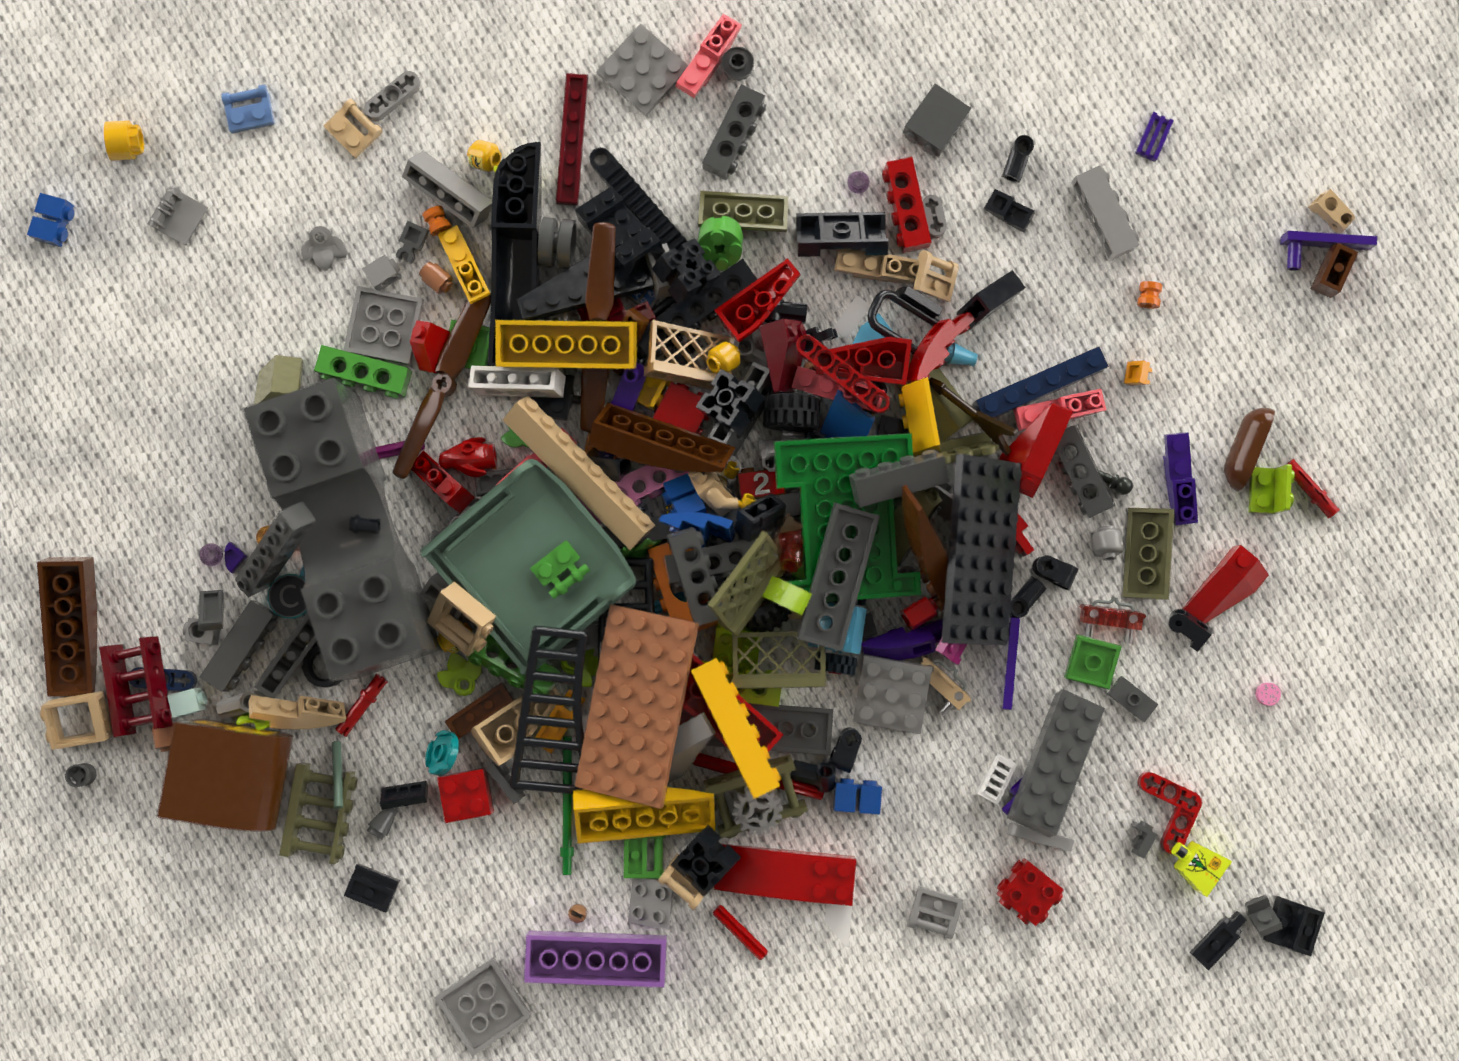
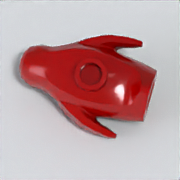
M484 437L470 438L440 453L438 461L440 466L450 470L452 468L470 477H481L486 475V469H497L495 445L484 443L486 441Z

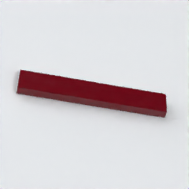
M566 73L556 204L579 206L589 78L585 74Z

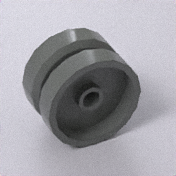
M542 218L538 238L539 266L552 267L555 263L556 255L559 268L568 269L573 266L577 234L576 220L563 219L558 231L556 218Z

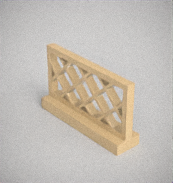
M652 320L650 322L648 365L644 367V376L713 390L714 387L711 385V382L717 373L708 371L709 367L705 370L699 369L694 361L701 357L707 365L706 351L715 347V344L718 342H729L734 345V339L728 336ZM657 328L663 329L668 335V338L663 342L657 336ZM683 333L689 342L682 346L675 335ZM698 337L704 338L709 346L706 349L702 350L696 342ZM670 339L678 349L674 354H671L664 345ZM689 344H692L698 353L693 359L684 349ZM658 348L667 357L665 361L655 360V352ZM679 352L688 362L684 366L679 365L674 358Z

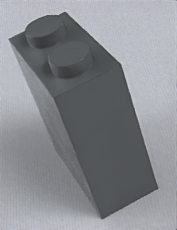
M935 83L906 123L903 130L905 138L911 143L917 142L923 146V150L927 154L939 157L966 120L972 108Z

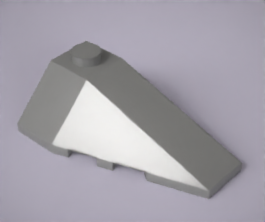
M705 713L679 726L668 783L685 775L688 767L696 760V756L714 736L715 731Z

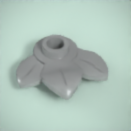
M317 226L310 231L309 240L302 245L301 254L303 260L314 259V262L320 269L327 271L332 265L334 256L346 257L347 251L340 238L332 236L330 230L326 227ZM318 233L324 235L322 242H319L316 238Z

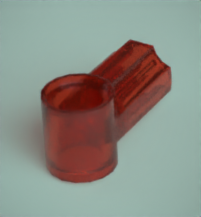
M802 529L779 534L781 548L780 566L782 570L789 573H795L801 567L803 553Z

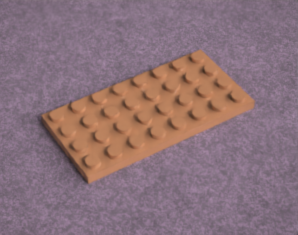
M610 604L575 787L656 808H663L699 623Z

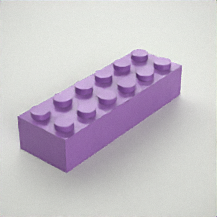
M530 930L526 935L524 982L664 987L667 935Z

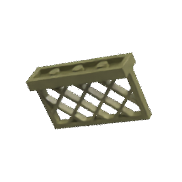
M762 531L708 604V607L718 618L717 623L736 636L740 634L765 600L762 596L771 577L775 576L780 579L791 565L790 560L782 556L768 533ZM761 558L760 565L757 566L758 560ZM746 576H748V577H747V581H746V583L744 584V579H745ZM731 595H734L733 601L730 602Z
M798 631L740 633L738 636L732 633V682L737 689L827 687L825 646L820 645L813 652L804 644L806 641L796 638ZM793 636L799 644L790 653L781 643L787 637ZM751 637L760 638L755 642ZM764 637H771L777 643L768 653L758 645ZM775 637H782V638L780 639V641H778ZM738 638H748L753 643L745 654L738 648ZM802 645L811 653V656L803 664L793 656ZM778 646L788 654L780 664L770 656ZM755 647L765 654L757 665L747 657ZM738 652L742 655V657L739 660ZM790 657L800 665L794 673H787L782 668ZM815 657L821 663V673H811L805 665ZM745 658L754 668L748 674H738V665ZM767 658L777 666L771 674H765L759 668ZM803 668L807 673H799V672H800L801 669ZM757 669L761 674L752 673ZM780 669L784 674L775 673Z

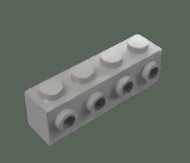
M421 151L408 159L402 177L472 228L488 218L492 208V200L425 151Z
M1099 165L1077 175L1071 184L1109 260L1112 261L1134 251L1139 246V237L1137 232L1132 230L1128 223L1129 216L1125 210H1122L1119 204V196L1115 190H1112L1109 184L1110 180L1107 172L1102 170Z

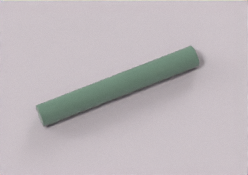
M334 741L332 742L334 808L341 809L343 808L341 742Z

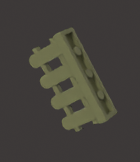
M985 432L940 441L941 451L939 453L944 455L946 464L956 462V454L981 457L996 453L999 450V445L994 444Z

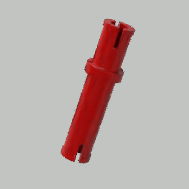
M1295 459L1287 463L1292 465L1294 481L1311 498L1310 502L1316 504L1328 519L1334 516L1340 509L1326 495L1325 489L1321 490Z
M376 673L369 685L360 691L361 695L347 712L345 722L339 723L335 727L338 733L347 737L371 703L376 702L377 695L388 683L383 676L380 677V674Z

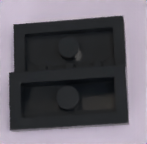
M1276 896L1273 911L1280 920L1283 929L1265 935L1263 940L1312 956L1325 912Z

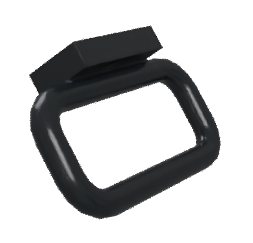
M904 286L897 288L896 292L882 290L877 293L867 315L870 327L884 337L903 338L877 321L876 315L884 299L893 301L931 326L940 321L935 317L940 316L943 307L911 287ZM912 343L911 353L914 355L918 346Z

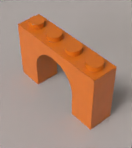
M669 543L647 549L650 556L647 558H652L654 561V571L656 574L654 585L656 591L661 590L663 598L659 599L663 612L668 611L670 617L693 622L688 604L677 599L672 594L671 585L668 582L663 558L664 556L672 555ZM689 548V549H687L686 551H691V550H695V549ZM718 620L698 626V631L717 625Z

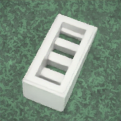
M997 753L975 793L998 805L1018 764ZM998 762L1010 767L1009 770L1006 771L997 766ZM996 770L1004 774V779L994 775V771ZM992 778L1001 783L1000 786L997 787L990 783V779ZM988 786L997 791L996 794L993 795L985 790Z

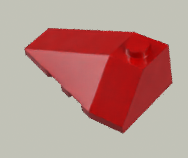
M787 258L714 311L731 337L740 342L761 326L801 274Z
M885 337L829 349L869 381L906 385L912 339ZM822 355L818 362L822 366H828L832 359L828 355ZM816 368V374L825 375ZM840 369L836 376L849 378L850 373L846 369Z
M1052 402L1009 446L1011 449L1009 455L1006 456L1003 452L1001 453L998 460L1021 463L1020 493L1031 498L1034 497L1073 411Z
M1242 545L1233 546L1182 609L1203 623H1207L1255 593L1269 574L1260 560Z

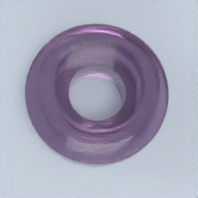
M862 171L851 173L847 180L848 188L857 194L865 192L870 183L869 177ZM857 179L861 180L862 185L856 186L854 181Z
M206 544L200 550V560L205 565L215 566L221 562L223 551L216 544ZM210 551L215 552L213 559H210L208 556Z

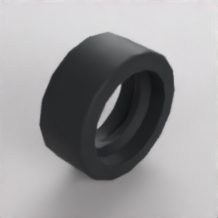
M319 645L313 647L303 659L302 668L306 679L313 685L324 688L336 686L343 680L330 681V679H321L316 676L313 671V661L321 651Z

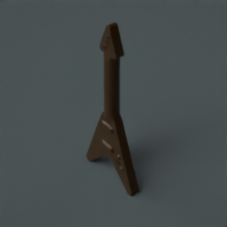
M933 377L929 379V384L939 395L942 394L973 418L989 438L999 445V449L1006 456L1009 455L1011 449L1003 435L1015 436L1018 433L1017 429L977 411L947 388L945 383Z

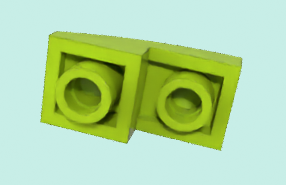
M772 576L762 597L802 615L812 594Z

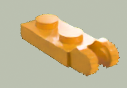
M569 689L565 696L572 697L573 691ZM583 697L581 699V706L586 700ZM556 705L549 717L573 719V709L570 711L563 705ZM542 726L535 738L561 740L569 728ZM543 748L550 754H552L555 750L551 748Z

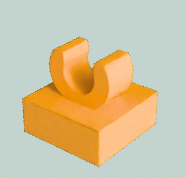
M1144 360L1127 362L1124 384H1150V381L1147 380L1148 373L1152 372V369L1149 367L1150 362Z

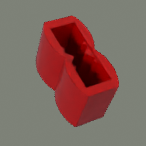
M924 596L899 611V614L910 630H914L937 616L936 610L939 608L932 598L928 599Z

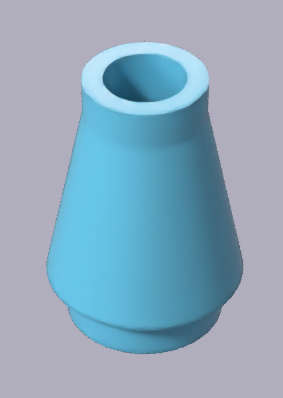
M956 343L946 348L950 353L944 359V361H947V364L975 366L978 357L977 353L971 352Z

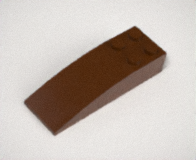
M609 402L594 420L588 446L594 447L598 451L614 454L621 459H628L659 468L690 472H723L736 448Z
M907 485L902 486V508L909 544L915 560L921 569L919 571L920 578L924 584L928 582L926 589L932 599L937 597L934 601L940 612L944 611L948 555L924 510Z
M94 557L45 558L37 562L47 696H76L94 693L97 669V597Z

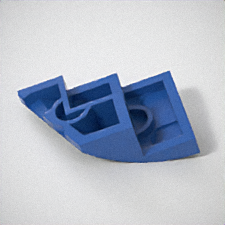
M837 390L820 433L826 434L825 438H834V436L840 438L868 436L875 418L864 411L856 402L852 404L843 398V392Z
M679 512L661 515L659 519L660 523L670 526L669 531L672 533L691 527L695 528L696 532L700 531L704 541V545H701V548H705L710 535L728 542H732L735 537L733 521L716 515Z

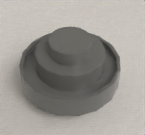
M733 47L727 50L722 57L724 74L735 81L748 78L754 69V59L749 50L743 47Z

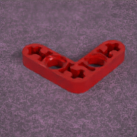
M1143 772L1138 777L1139 788L1176 806L1160 841L1162 849L1172 854L1173 847L1169 850L1170 845L1167 844L1168 839L1173 840L1175 836L1174 833H1171V830L1182 833L1181 837L1176 835L1174 842H1180L1185 845L1202 807V799L1197 793L1152 772ZM1152 776L1151 781L1160 785L1159 790L1153 786L1146 788L1147 784L1144 782V779H1149ZM1171 785L1175 788V795L1168 799L1164 795V789ZM1182 790L1184 791L1182 796L1190 799L1194 796L1193 801L1196 802L1194 806L1190 805L1188 808V803L1179 799ZM1180 816L1185 817L1187 820V825L1183 829H1178L1175 824L1176 819Z

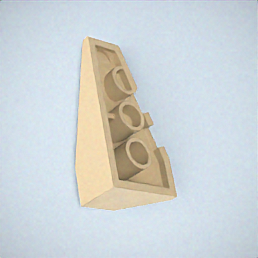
M554 686L549 695L561 696ZM522 696L476 725L470 731L482 751L498 766L514 757ZM531 702L529 715L547 717L555 705ZM528 724L526 737H531L539 725Z

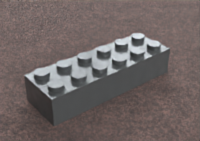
M1065 689L1055 694L1008 813V819L1047 837L1058 834L1105 710L1104 707Z

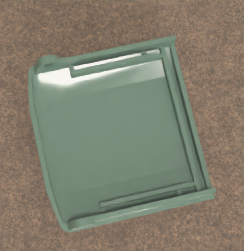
M534 459L526 460L515 468L505 479L420 550V555L432 564L448 585H451L453 582L457 583L496 615L492 624L494 628L490 634L520 668L522 675H526L531 633L534 626L583 631L608 610L610 604H615L636 584V576L616 543L566 484L539 461ZM565 540H568L581 557V559L574 563L576 567L580 568L586 564L591 571L584 576L585 578L581 582L577 581L569 587L567 593L564 595L560 594L557 598L553 599L549 594V591L555 587L553 582L551 581L544 587L530 568ZM567 569L558 577L563 581L572 573ZM541 636L539 649L559 651L572 639ZM537 658L536 670L549 659Z

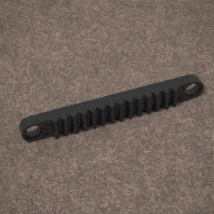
M596 148L591 152L589 158L592 168L609 187L612 186L623 198L625 205L646 228L649 227L661 240L662 244L667 243L669 251L674 248L678 250L682 244L688 242L674 224L670 222L668 217L664 215L662 210L641 189L640 185L635 182L634 178L629 175L622 164L606 148ZM605 155L607 162L604 165L596 164V156Z

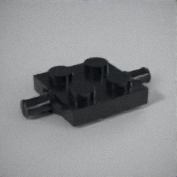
M565 375L563 398L530 397L552 419L567 421L572 405H581V396L574 395L575 376Z

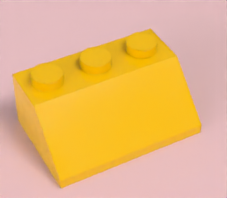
M928 377L902 386V393L898 394L900 407L905 406L906 415L902 416L904 429L909 428L910 434L912 433L913 455H922V452L926 450L940 452V441Z

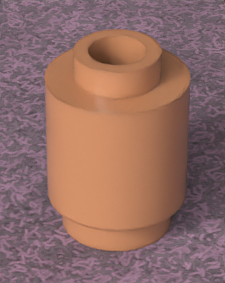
M427 262L419 272L422 281L438 294L442 292L447 293L453 286V277L436 263Z
M173 723L172 727L160 729L151 727L155 749L160 748L161 752L170 751L175 723Z

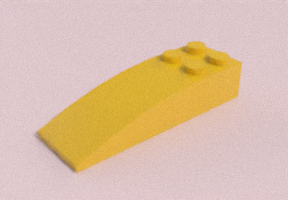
M667 787L663 808H656L586 789L573 790L577 844L701 832L708 825L715 831L713 793Z

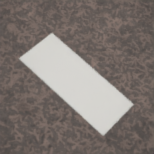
M856 296L833 329H836L837 333L847 339L871 305L859 296Z

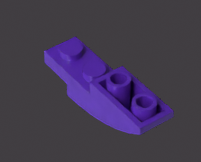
M1189 432L1164 434L1165 456H1163L1170 508L1175 509L1174 525L1198 523L1195 478L1192 477Z
M937 619L931 624L921 628L918 627L908 633L905 632L902 626L889 630L880 636L869 638L861 644L863 656L867 654L895 660H905L936 652L935 643L940 642L942 638L943 619Z

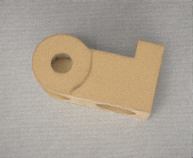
M1331 189L1321 193L1308 207L1313 213H1317L1337 233H1342L1355 220L1352 211Z

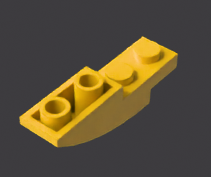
M458 225L438 234L469 303L472 304L491 295Z

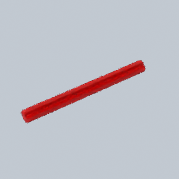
M699 753L694 763H692L695 766L723 774L739 770L735 762ZM781 779V780L778 781V783H779L780 786L777 787V789H781V790H784V791H785L784 785H783V782H782V779ZM792 780L796 794L822 800L824 792L818 791L815 785Z

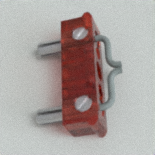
M1111 597L1109 601L1095 600L1092 605L1081 604L1079 606L1081 608L1080 621L1087 623L1085 636L1093 638L1095 624L1126 628L1124 642L1131 644L1134 629L1142 630L1143 619L1146 618V615L1141 611H1134L1133 605L1121 603L1116 597ZM1115 600L1117 605L1130 607L1131 610L1096 606V604H1111Z

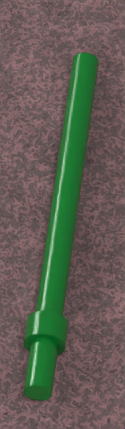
M563 736V740L572 741V736ZM563 750V762L572 763L571 750ZM563 772V784L572 785V772ZM563 793V846L560 847L562 875H572V857L574 856V847L572 846V794Z

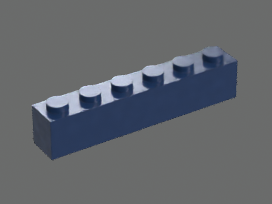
M1098 346L977 399L972 405L977 411L997 418L1013 411L1017 407L1027 405L1098 374L1109 366Z

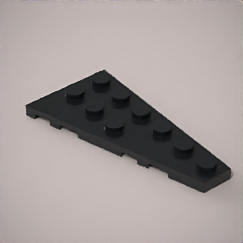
M590 255L518 298L517 304L522 320L534 321L586 307L585 298ZM644 256L635 262L632 272L628 276L615 263L614 300L654 289V283Z

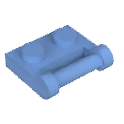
M265 84L259 85L258 88L233 94H229V92L221 94L229 131L232 134L275 124L269 93ZM261 97L262 102L233 108L232 103Z

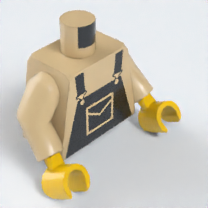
M729 461L723 472L689 471L690 479L699 497L720 517H723L732 509H738V507L742 509L755 502L753 500L754 496L751 494H744L742 501L736 498L727 478L734 479L740 468H735L737 463L734 461Z

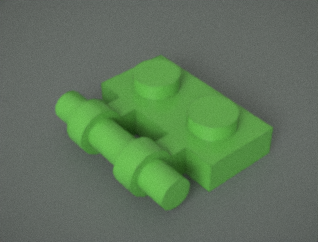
M565 540L530 568L544 587L551 581L553 582L555 587L549 591L553 599L557 598L560 594L564 595L567 593L569 587L577 581L581 582L585 578L584 576L591 571L586 564L580 568L576 567L574 563L581 559V557L568 540ZM569 569L572 574L561 581L558 576Z

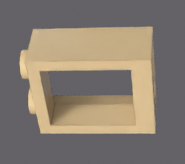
M453 582L439 593L427 623L465 655L469 656L475 651H481L486 645L487 641L485 639L494 628L492 624L496 615L457 583ZM453 606L478 626L475 634L450 615Z
M104 691L53 699L41 706L40 716L42 721L45 722L47 730L45 734L46 740L50 743L51 750L108 740L113 735ZM88 702L94 732L64 737L57 707Z

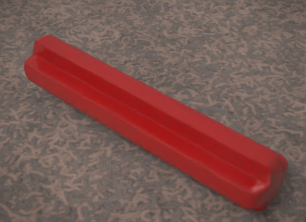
M719 905L713 911V915L758 960H762L767 955V949L722 905Z

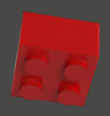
M487 767L437 777L445 823L494 813L488 773L485 769Z

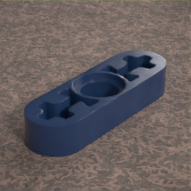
M136 667L131 671L144 669V667ZM164 669V673L169 677L166 684L167 690L186 691L193 689L197 684V676L192 671ZM186 674V677L190 679V683H187L185 687L183 682H174L175 678H185ZM138 679L129 681L133 687L147 688L146 680H141L140 684Z

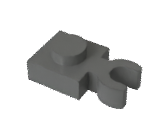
M407 220L399 239L400 242L404 243V246L398 249L396 257L401 259L403 254L407 252L408 258L406 262L412 264L415 260L414 250H422L429 230Z

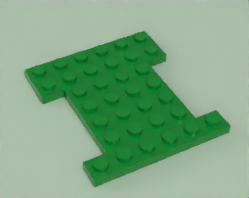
M912 433L774 442L776 488L799 487L805 580L786 582L809 592L833 504L837 503L880 516L857 600L921 595L920 572L897 573L893 498L860 507L854 501L849 475L855 474V471L858 469H873L883 462L894 463L900 461L902 457L913 456ZM849 525L846 527V537L849 539L855 537L856 528ZM842 548L839 551L838 556L840 560L846 561L849 559L850 551L847 548ZM837 570L833 573L832 579L834 583L839 584L843 581L844 574L842 571ZM830 593L826 597V602L838 601L835 593Z

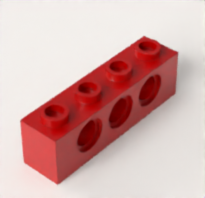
M913 157L886 162L885 170H882L883 182L888 183L889 191L886 194L888 204H892L894 210L891 213L893 226L898 228L899 234H896L897 245L902 247L903 253L929 248L932 242ZM901 180L905 182L906 187L899 188L895 182ZM908 202L911 208L905 210L900 206V203ZM905 224H914L916 230L908 231L905 228Z

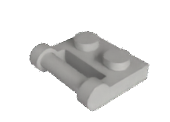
M918 886L907 927L915 928L916 926L943 934L945 938L952 939L963 899ZM919 912L949 920L948 925L945 926L918 918Z

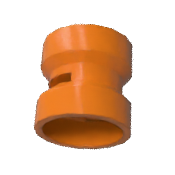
M440 205L431 207L422 214L425 222L429 224V231L432 236H438V234L452 228L449 220L444 216L445 211Z
M1154 281L1140 282L1139 290L1141 295L1138 298L1137 306L1149 309L1159 308L1161 302L1159 294L1162 292L1163 285Z

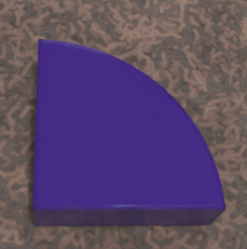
M229 541L224 551L225 565L231 573H234L248 556L232 542Z

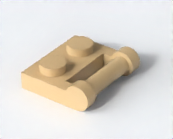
M348 99L343 104V107L323 126L356 159L382 134L383 129L379 125H375L356 107L357 103L353 99ZM350 113L369 131L366 136L346 118Z
M926 250L921 251L918 256L919 267L913 289L936 299L950 302L959 269L958 264L934 257L931 252ZM930 265L945 270L946 276L929 270Z
M677 853L657 881L662 885L668 886L689 904L688 907L694 910L703 899V896L691 885L694 880L688 874L683 877L671 865L679 856Z

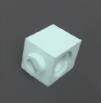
M193 688L167 695L172 718L206 710L207 696L201 688Z

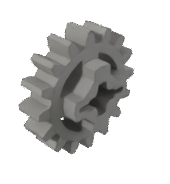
M745 787L744 795L742 793L737 794L739 801H733L736 809H733L732 813L733 816H737L734 819L735 823H741V831L748 828L749 835L757 831L758 835L761 836L762 830L769 834L770 826L778 827L775 820H782L779 812L783 811V807L779 804L781 802L779 796L774 797V790L759 796L764 797V799L758 797L753 799L748 787ZM748 801L747 807L743 809L744 804ZM758 807L761 812L757 813L754 808ZM772 811L771 816L767 819L768 813Z

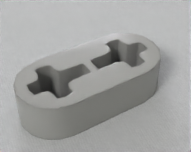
M928 195L923 199V206L930 237L939 238L945 233L947 228L942 202L939 197ZM929 201L937 205L934 208V214L931 213L930 208H926ZM933 219H936L937 225L942 226L939 232L930 228L933 226Z

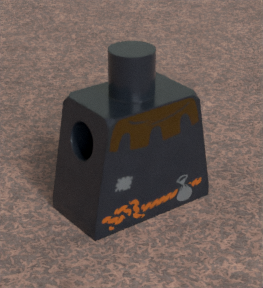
M594 447L587 453V456L612 481L620 482L631 468V460L621 459L614 454L598 451Z

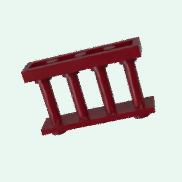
M158 636L139 638L140 646L123 650L122 644L99 647L113 737L137 734L136 726L153 723L154 729L173 726ZM142 655L144 669L127 672L125 659ZM145 678L147 691L131 695L128 681ZM149 700L151 714L134 717L132 704Z

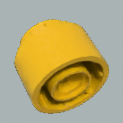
M106 121L104 123L105 148L111 161L135 160L136 155L144 153V137L139 125H132L131 121Z

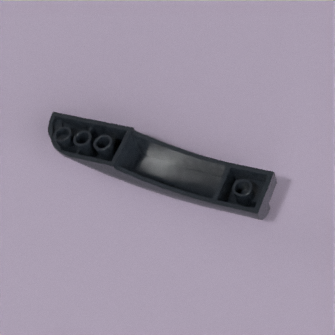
M531 142L513 149L510 155L502 159L494 176L491 215L492 265L488 366H496L495 320H522L517 299L540 286L541 266L538 263V238L542 219L541 142Z

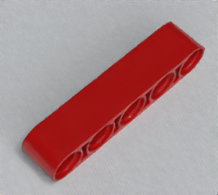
M803 335L797 340L796 347L798 353L805 360L876 414H882L888 410L890 405L889 396L817 339L810 335ZM804 341H810L813 343V349L809 352H804L801 350V344ZM822 355L831 357L832 361L828 366L819 364L818 361ZM840 369H846L849 371L850 376L846 380H840L836 376L837 372ZM858 383L867 385L868 390L865 394L861 395L855 392L854 388ZM876 397H882L885 399L886 405L881 409H877L873 406V400Z

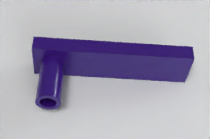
M1287 231L1281 236L1280 245H1288L1287 270L1297 271L1301 270L1302 246L1331 248L1335 244L1340 243L1354 250H1370L1377 246V236Z
M637 363V368L624 369L611 404L634 411L647 376H644V367L646 366Z
M1011 618L1009 623V643L1002 708L1012 710L1020 626L1019 618Z

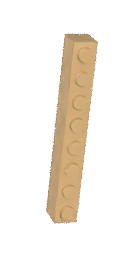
M527 396L514 404L503 421L629 550L638 545L656 526L649 516L644 514L634 504V501L627 497L619 489L618 485L586 455L585 451L579 448L567 433L562 431L554 420L538 406L536 401Z

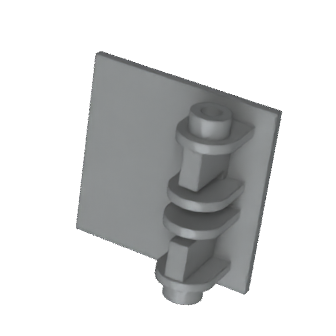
M169 186L147 224L187 245L208 207L183 194L177 188Z
M633 878L628 923L669 930L673 890L665 884H660L657 880Z

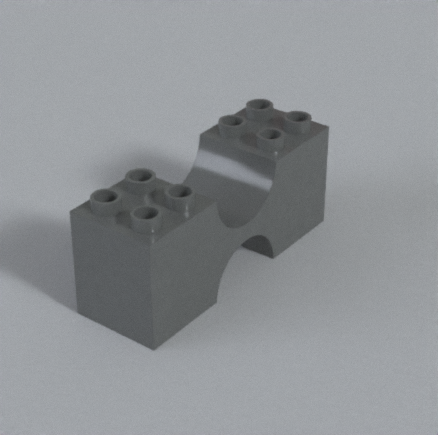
M335 378L243 408L271 498L278 503L282 510L303 502L316 519L298 545L305 571V586L301 589L330 681L358 679L442 650L437 641L438 635L436 630L427 623L430 611L425 597L420 594L422 586L415 565L405 553L391 519L384 491V481L387 479L376 452V446L360 397ZM360 515L361 518L380 519L381 528L379 534L370 532H358L356 534L354 531H350V518Z

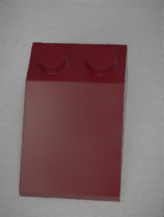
M781 319L759 326L774 392H796V389L791 387L797 367H801L803 357L798 353L796 343L801 336L806 335L804 325L801 321ZM806 341L801 344L802 351L805 350Z

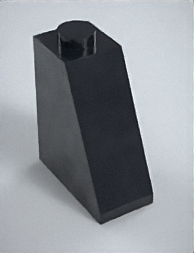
M1012 270L974 295L956 314L971 312L975 318L969 325V330H971L1014 299L1026 287Z

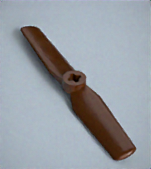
M605 222L596 223L593 226L585 298L590 321L607 322L614 304L616 228L613 224ZM582 368L580 428L582 431L591 433L594 420L604 408L609 368Z
M491 295L472 304L467 300L439 354L436 367L438 374L433 378L432 387L421 402L392 470L396 477L400 479L407 478L441 410L444 397L451 396L456 391L457 382L455 379L467 363L490 307ZM443 382L447 383L446 387L441 386Z

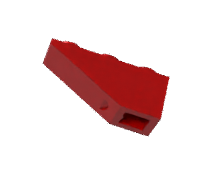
M425 451L416 458L411 470L449 506L461 514L475 497Z

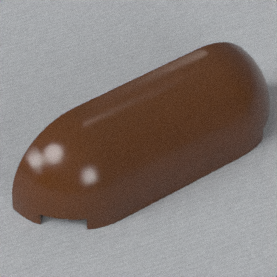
M1257 408L1249 412L1241 422L1224 465L1226 479L1230 487L1237 492L1244 488L1254 471L1274 420V409Z

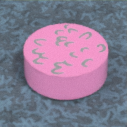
M1262 683L1257 687L1256 698L1261 704L1271 706L1280 700L1281 692L1277 685Z

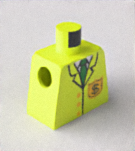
M1193 841L1187 847L1178 842L1171 851L1178 858L1174 868L1195 891L1205 897H1208L1232 863L1231 860Z

